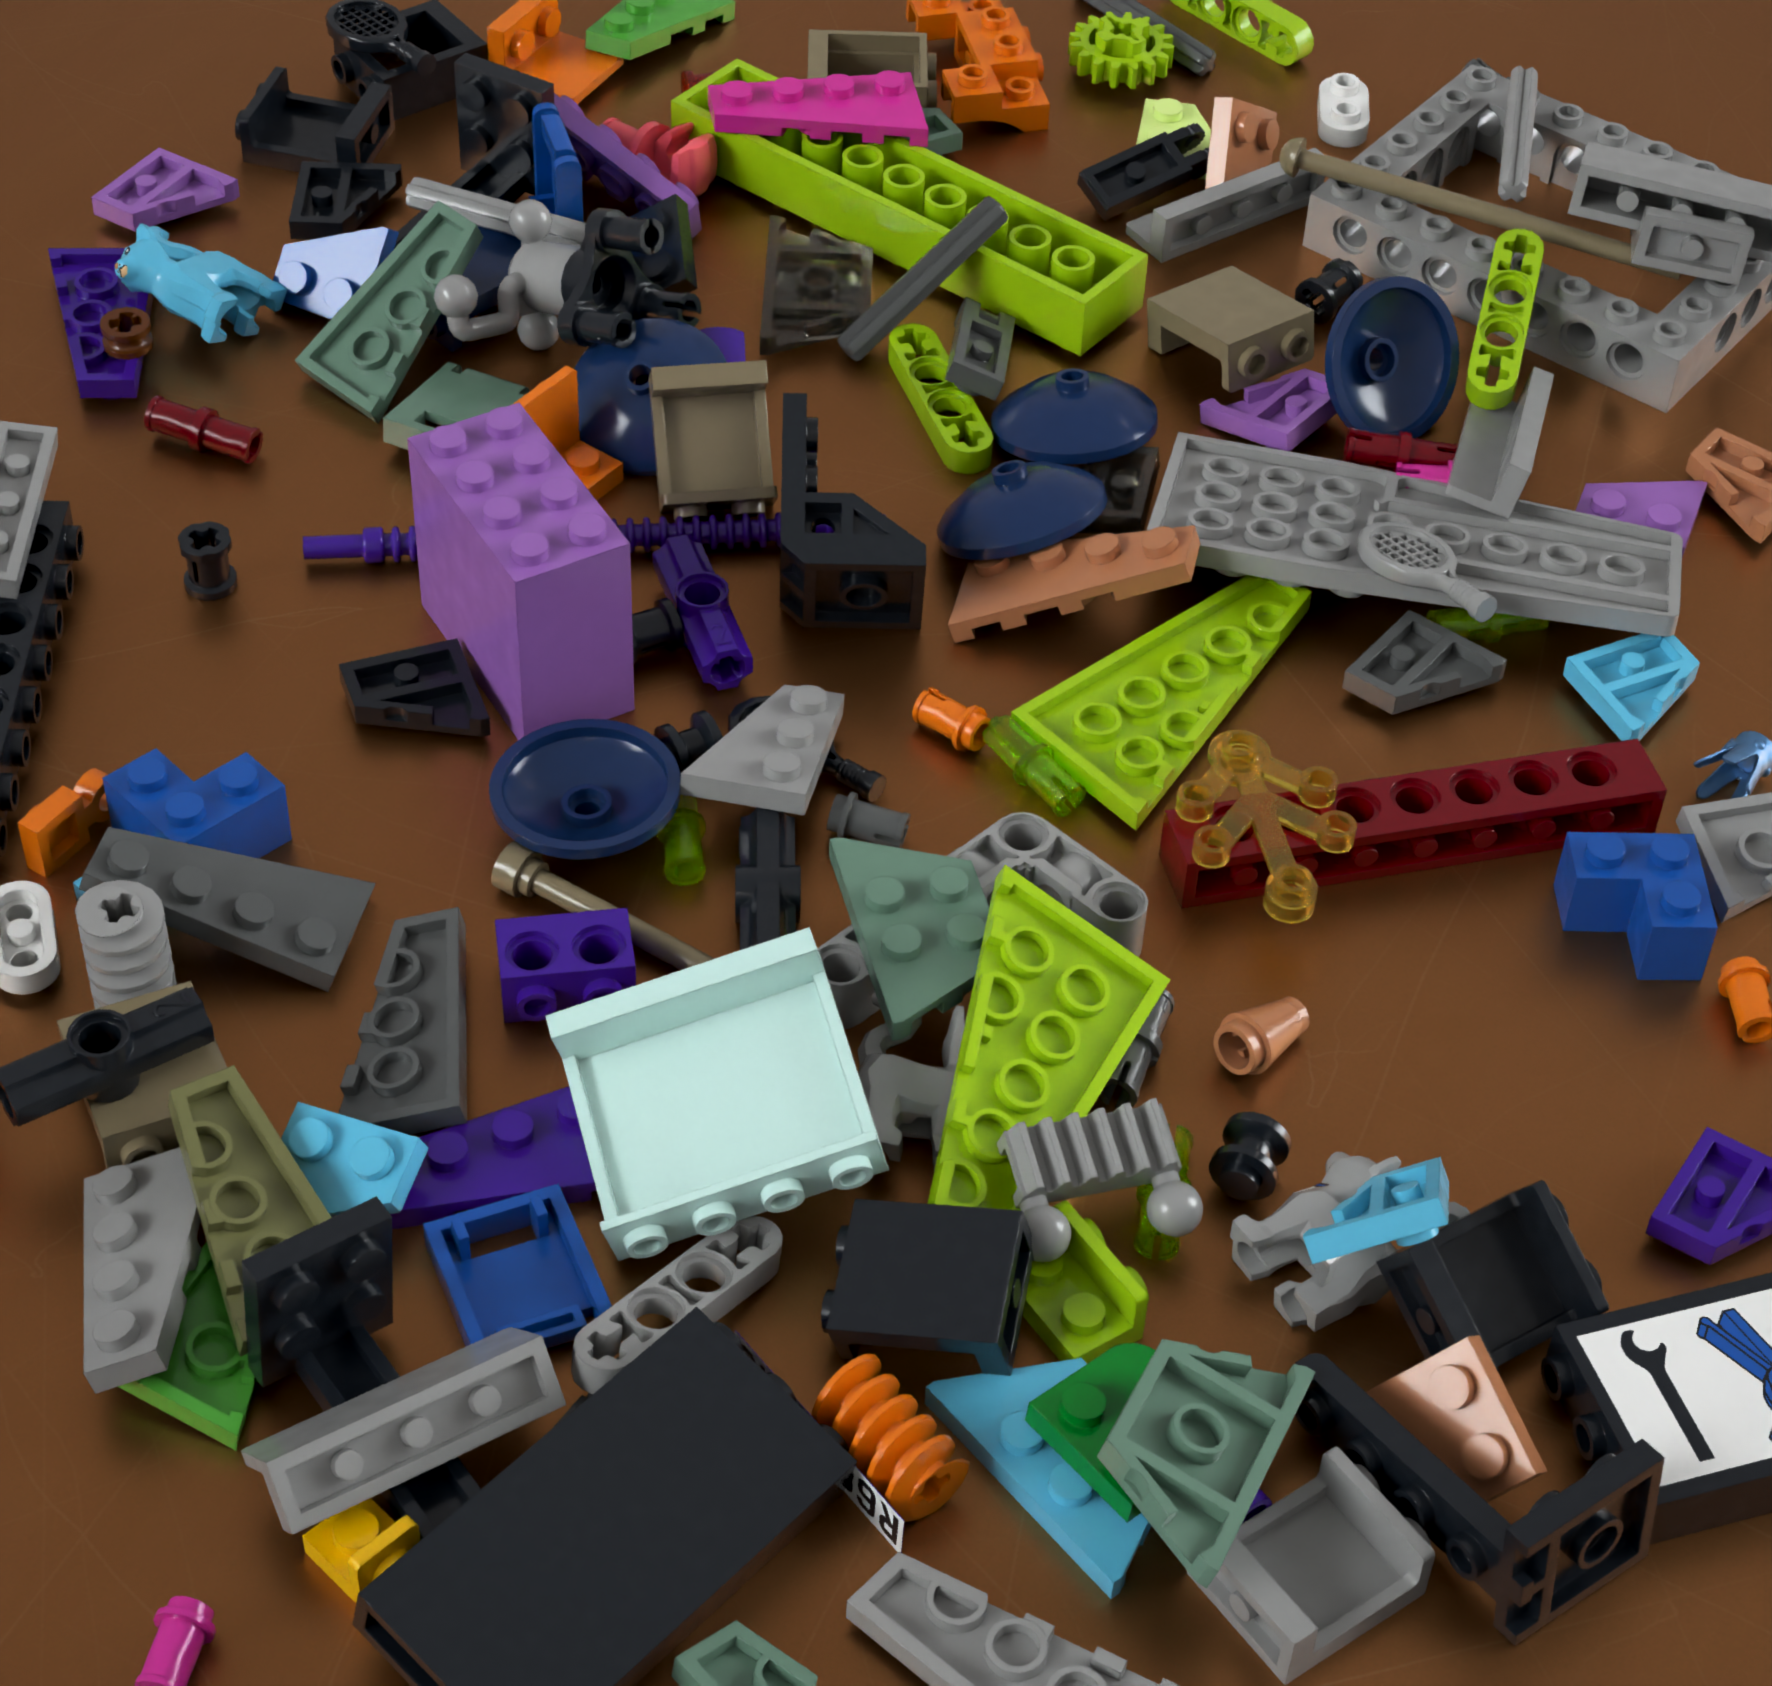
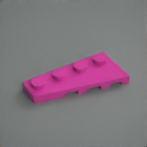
M887 70L873 75L848 76L845 74H832L826 78L796 79L793 77H783L775 81L747 83L734 80L725 84L708 85V106L715 132L781 137L787 128H792L809 135L810 139L831 140L833 132L861 133L863 143L884 144V135L910 137L909 146L928 147L929 129L911 72L899 73Z

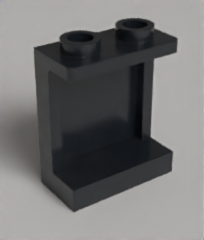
M276 66L265 82L259 84L255 96L245 110H241L237 115L235 135L237 140L241 141L243 162L294 172L300 171L302 161L372 163L395 129L392 88L388 84L372 82L357 104L296 94L289 90L287 69Z
M1543 1180L1512 1191L1440 1228L1439 1233L1430 1240L1412 1246H1405L1376 1261L1425 1360L1468 1336L1480 1335L1497 1371H1499L1497 1367L1551 1338L1555 1325L1603 1314L1609 1310V1304L1602 1292V1281L1599 1273L1585 1259L1569 1228V1219L1563 1204L1551 1193L1546 1182Z
M855 1199L849 1225H842L837 1235L836 1262L839 1272L835 1290L828 1289L826 1291L821 1309L822 1329L825 1333L829 1334L841 1359L852 1360L858 1357L860 1344L968 1353L975 1355L983 1374L1011 1376L1033 1263L1032 1234L1023 1211Z

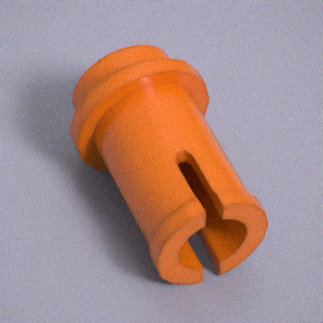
M929 687L928 691H922L913 706L912 718L914 722L925 725L951 739L953 747L959 751H979L985 746L991 736L993 722L987 717L984 708L977 705L967 707L947 697L933 687Z
M1749 956L1737 957L1728 961L1721 968V976L1718 979L1717 986L1721 995L1729 999L1739 1038H1743V1041L1746 1043H1760L1771 1039L1772 1001L1767 988L1770 984L1771 976L1766 966L1761 965L1757 959Z

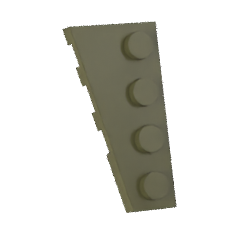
M233 1065L170 1090L168 1108L241 1357L247 1354L242 1260L332 1217Z

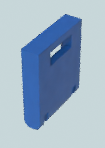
M549 102L537 104L532 109L535 196H529V199L542 202L549 209L550 213L584 222L582 168L580 162L577 159L557 107Z
M559 1183L423 1223L425 1247L465 1347L503 1329L513 1327L542 1335L546 1348H551L573 1341L577 1333L587 1325L585 1318L593 1316L595 1319L612 1306ZM524 1227H532L536 1239L471 1258V1243Z

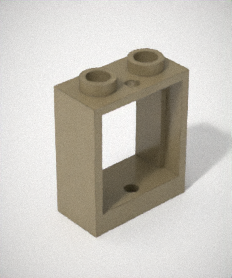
M809 29L807 79L826 78L832 74H845L848 76L873 75L887 70L899 73L911 72L921 107H937L936 53L927 52V33Z

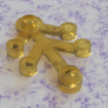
M1239 729L1222 732L1216 735L1209 744L1207 757L1211 768L1200 780L1186 781L1179 786L1175 810L1177 815L1183 820L1191 823H1201L1211 818L1215 800L1229 786L1238 788L1240 798L1216 825H1206L1200 827L1195 832L1192 857L1197 864L1206 868L1223 867L1230 860L1233 846L1252 825L1271 874L1267 878L1263 898L1265 911L1272 918L1280 922H1303L1314 913L1318 885L1312 873L1306 867L1296 864L1281 825L1315 840L1323 850L1339 854L1347 852L1353 847L1357 822L1350 814L1339 810L1328 811L1322 815L1316 814L1268 791L1264 780L1298 794L1300 801L1309 807L1326 808L1335 801L1339 783L1338 776L1331 769L1323 766H1312L1301 771L1271 757L1270 747L1267 742L1252 732ZM1207 845L1216 846L1218 848H1210L1207 847Z

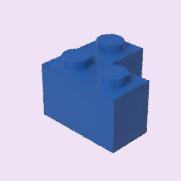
M155 748L102 778L112 828L259 859L292 840L285 785L247 752L203 777L192 781Z
M1567 832L1553 884L1563 931L1626 932L1637 980L1701 981L1718 926L1695 835Z

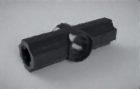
M756 807L751 814L741 817V827H739L740 864H736L735 923H740V950L796 932V923H800L801 867L800 865H795V818L780 811Z
M186 987L123 1015L110 1009H97L86 1012L76 1018L69 1026L67 1039L0 1067V1101L13 1126L17 1125L19 1127L83 1098L97 1103H111L122 1100L130 1095L138 1086L141 1073L215 1041L213 1026L207 1016L203 1002L193 987Z

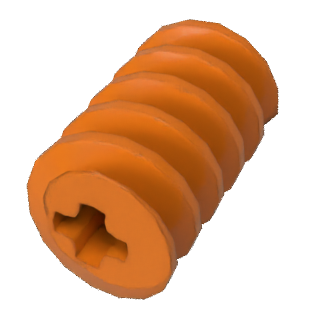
M866 1353L842 1366L827 1381L817 1396L812 1409V1417L819 1425H828L841 1435L848 1445V1453L857 1461V1468L905 1522L920 1520L936 1512L954 1495L968 1473L970 1461L961 1458L949 1462L956 1446L951 1437L942 1434L933 1437L937 1427L935 1420L930 1414L915 1416L918 1409L916 1399L911 1394L898 1395L900 1383L893 1374L884 1373L880 1375L882 1364L875 1354Z

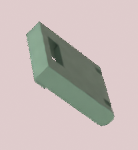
M447 362L383 417V442L408 450L407 438L435 429L425 425V420L441 426L450 425L490 412L495 408L512 405L527 394L529 388L470 368L462 372L461 365Z

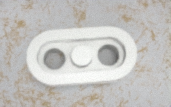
M1337 73L1332 77L1326 78L1319 86L1317 100L1319 137L1327 144L1342 148L1356 147L1364 143L1367 139L1370 121L1369 91L1367 86L1358 77L1349 73Z
M9 882L0 886V988L6 992L19 995L39 992L56 980L61 969L51 898L48 891L35 882Z

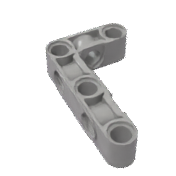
M1027 812L1011 813L1002 817L966 844L947 855L948 857L972 861L989 907L995 878L1003 866L1007 865L1139 957L1141 954L1148 908L1146 893L1137 884L1044 818ZM851 924L818 948L844 1029H850L862 1023L881 1009L872 1004L871 996L875 990Z

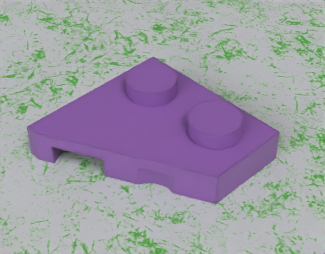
M157 148L93 195L91 200L94 215L136 231L140 223L149 227L234 201L240 197L238 179L162 148Z
M1306 368L1282 375L1275 381L1261 382L1243 388L1244 400L1224 406L1214 398H1211L1199 404L1200 423L1265 445L1267 448L1291 451L1337 414L1328 393L1325 375Z
M1700 480L1586 483L1575 511L1676 533L1683 539V557L1708 483Z

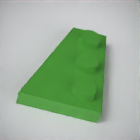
M622 0L586 30L585 49L631 60L670 45L672 34L686 32L691 35L705 31L706 21L713 18L720 23L733 20L735 18L736 1Z
M206 1242L201 1248L196 1270L189 1271L184 1279L182 1291L187 1298L168 1369L118 1387L237 1451L257 1379L248 1367V1354L241 1357L239 1355Z

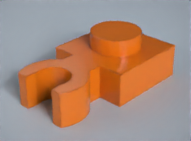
M97 768L88 770L80 777L74 790L62 785L43 802L32 807L26 816L17 822L27 868L47 878L91 841L88 827L95 821L104 822L110 818L102 779L108 774Z

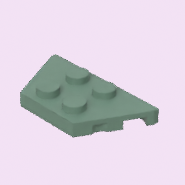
M841 837L830 838L829 859L892 1041L902 1040L911 1034L913 1021L934 1008H937L943 1014L962 1002L964 996L972 990L989 905L971 860Z
M1162 1339L1147 1363L1097 1457L1198 1584L1207 1588L1219 1572L1316 1372L1307 1366L1293 1364L1287 1374L1252 1368L1250 1355L1224 1350L1211 1353L1200 1349L1197 1345Z

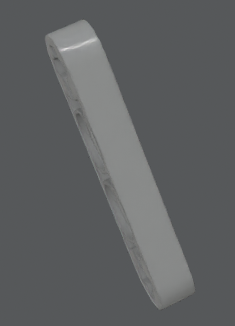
M754 1215L737 1221L731 1229L723 1233L706 1236L588 1323L577 1333L573 1343L571 1374L574 1382L582 1390L594 1394L695 1307H698L712 1322H717L777 1274L783 1242L780 1228L772 1221ZM693 1278H705L717 1282L721 1288L713 1292H700L689 1288L685 1282ZM645 1314H659L669 1318L673 1324L666 1328L653 1329L641 1325L636 1319ZM619 1353V1359L617 1360L614 1356Z

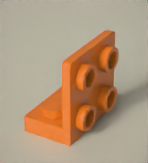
M519 0L487 26L488 61L553 83L554 93L557 96L566 95L577 104L624 64L623 58L585 49L586 40L560 32L561 12L558 9V0Z
M567 365L513 403H520L596 500H599L624 481L623 462L580 440L577 370Z

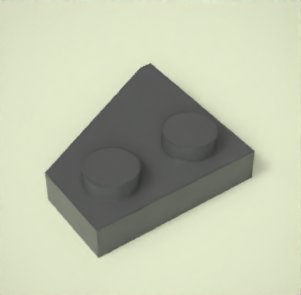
M1409 609L1345 670L1342 688L1394 715L1499 682L1504 676L1507 659Z

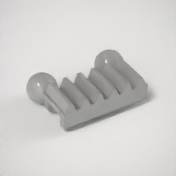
M1156 1098L1149 1099L1137 1108H1132L1131 1103H1124L1109 1113H1106L1104 1107L1097 1108L1088 1116L1081 1118L1078 1112H1074L1059 1122H1053L1052 1117H1046L1031 1127H1027L1025 1121L1018 1122L1009 1130L1004 1131L997 1142L1000 1156L1007 1155L1017 1186L1012 1197L1016 1209L1020 1208L1023 1211L1030 1228L1033 1261L1045 1263L1058 1259L1066 1252L1071 1241V1227L1068 1219L1060 1210L1049 1206V1202L1152 1183L1154 1190L1147 1200L1146 1211L1149 1222L1159 1233L1169 1237L1185 1236L1191 1233L1202 1219V1199L1195 1188L1180 1180L1178 1172L1182 1165L1162 1104H1158Z

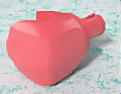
M610 117L604 121L603 124L617 134L624 147L635 155L642 153L649 157L656 164L661 175L674 185L677 182L686 185L696 195L697 199L715 179L718 164L715 137L710 133H706L689 140V135L694 127L692 122L670 129L669 126L660 122L651 121L636 129L615 117Z

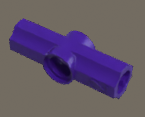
M687 534L667 538L665 544L653 552V568L666 598L671 600L679 614L684 632L683 646L689 649L703 683L714 685L718 691L738 687L740 681L745 676L753 673V657L729 606L728 584L722 577L715 574L701 543L690 540Z

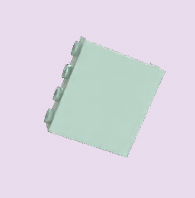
M810 927L545 1016L551 1039L564 1064L604 1217V1221L599 1222L601 1231L618 1261L630 1257L642 1259L655 1256L664 1251L671 1243L698 1234L711 1236L723 1233L731 1229L737 1221L766 1211L772 1213L789 1211L799 1206L805 1198L835 1188L840 1190L854 1189L870 1181L873 1175L889 1170L830 983Z

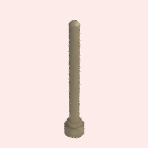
M516 841L509 843L503 849L492 870V885L515 898H520L523 895L532 898L539 895L571 913L618 908L549 872V865L543 861L541 853L530 850ZM628 913L632 944L679 970L715 959Z

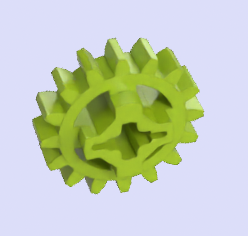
M1106 12V15L1101 18L1090 15L1088 16V24L1077 22L1075 24V32H1070L1069 65L1077 66L1078 76L1091 74V83L1093 84L1109 81L1110 88L1116 89L1119 83H1125L1131 89H1136V85L1141 82L1151 86L1154 84L1155 76L1165 78L1168 68H1172L1175 46L1173 45V35L1164 34L1165 26L1163 24L1151 26L1150 17L1145 16L1132 19L1131 12H1126L1123 18L1117 17L1112 12Z

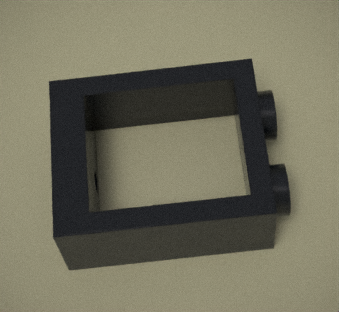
M431 0L400 11L406 17L409 35L406 42H411L418 48L426 50L436 57V67L430 75L421 76L408 64L387 70L383 65L400 60L398 55L353 51L339 45L333 39L335 55L331 57V66L338 82L342 85L345 84L360 99L372 82L391 85L394 121L456 99L454 62L465 53L488 60V45L438 0Z

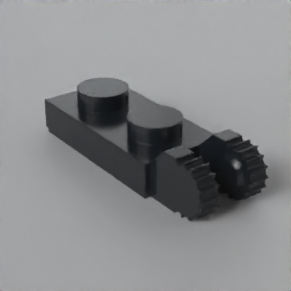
M1198 123L1182 127L1169 134L1163 132L1082 170L1079 173L1077 184L1101 218L1106 221L1190 181V179L1196 180L1207 173L1209 148L1199 150L1187 157H1184L1183 154L1201 144V141L1204 140L1205 132Z

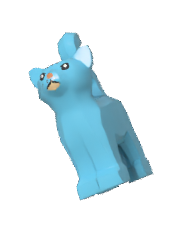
M140 223L136 229V242L124 249L121 259L115 264L116 275L130 292L153 294L170 313L202 329L201 337L209 344L226 340L227 334L220 328L222 318L231 322L234 325V331L241 336L258 335L260 328L254 321L258 308L265 305L274 312L281 310L288 290L280 283L272 281L264 274L242 264L220 251L202 252L191 246L168 241L169 232L158 226L149 227L143 223Z

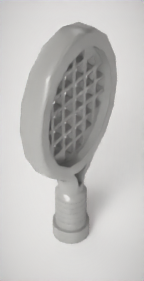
M1391 521L1372 523L1361 529L1357 550L1362 561L1374 572L1406 586L1444 592L1449 595L1452 601L1467 610L1469 616L1480 623L1489 620L1494 615L1498 603L1496 598L1487 592H1481L1467 581L1456 577L1458 560L1452 548L1441 538L1424 529Z

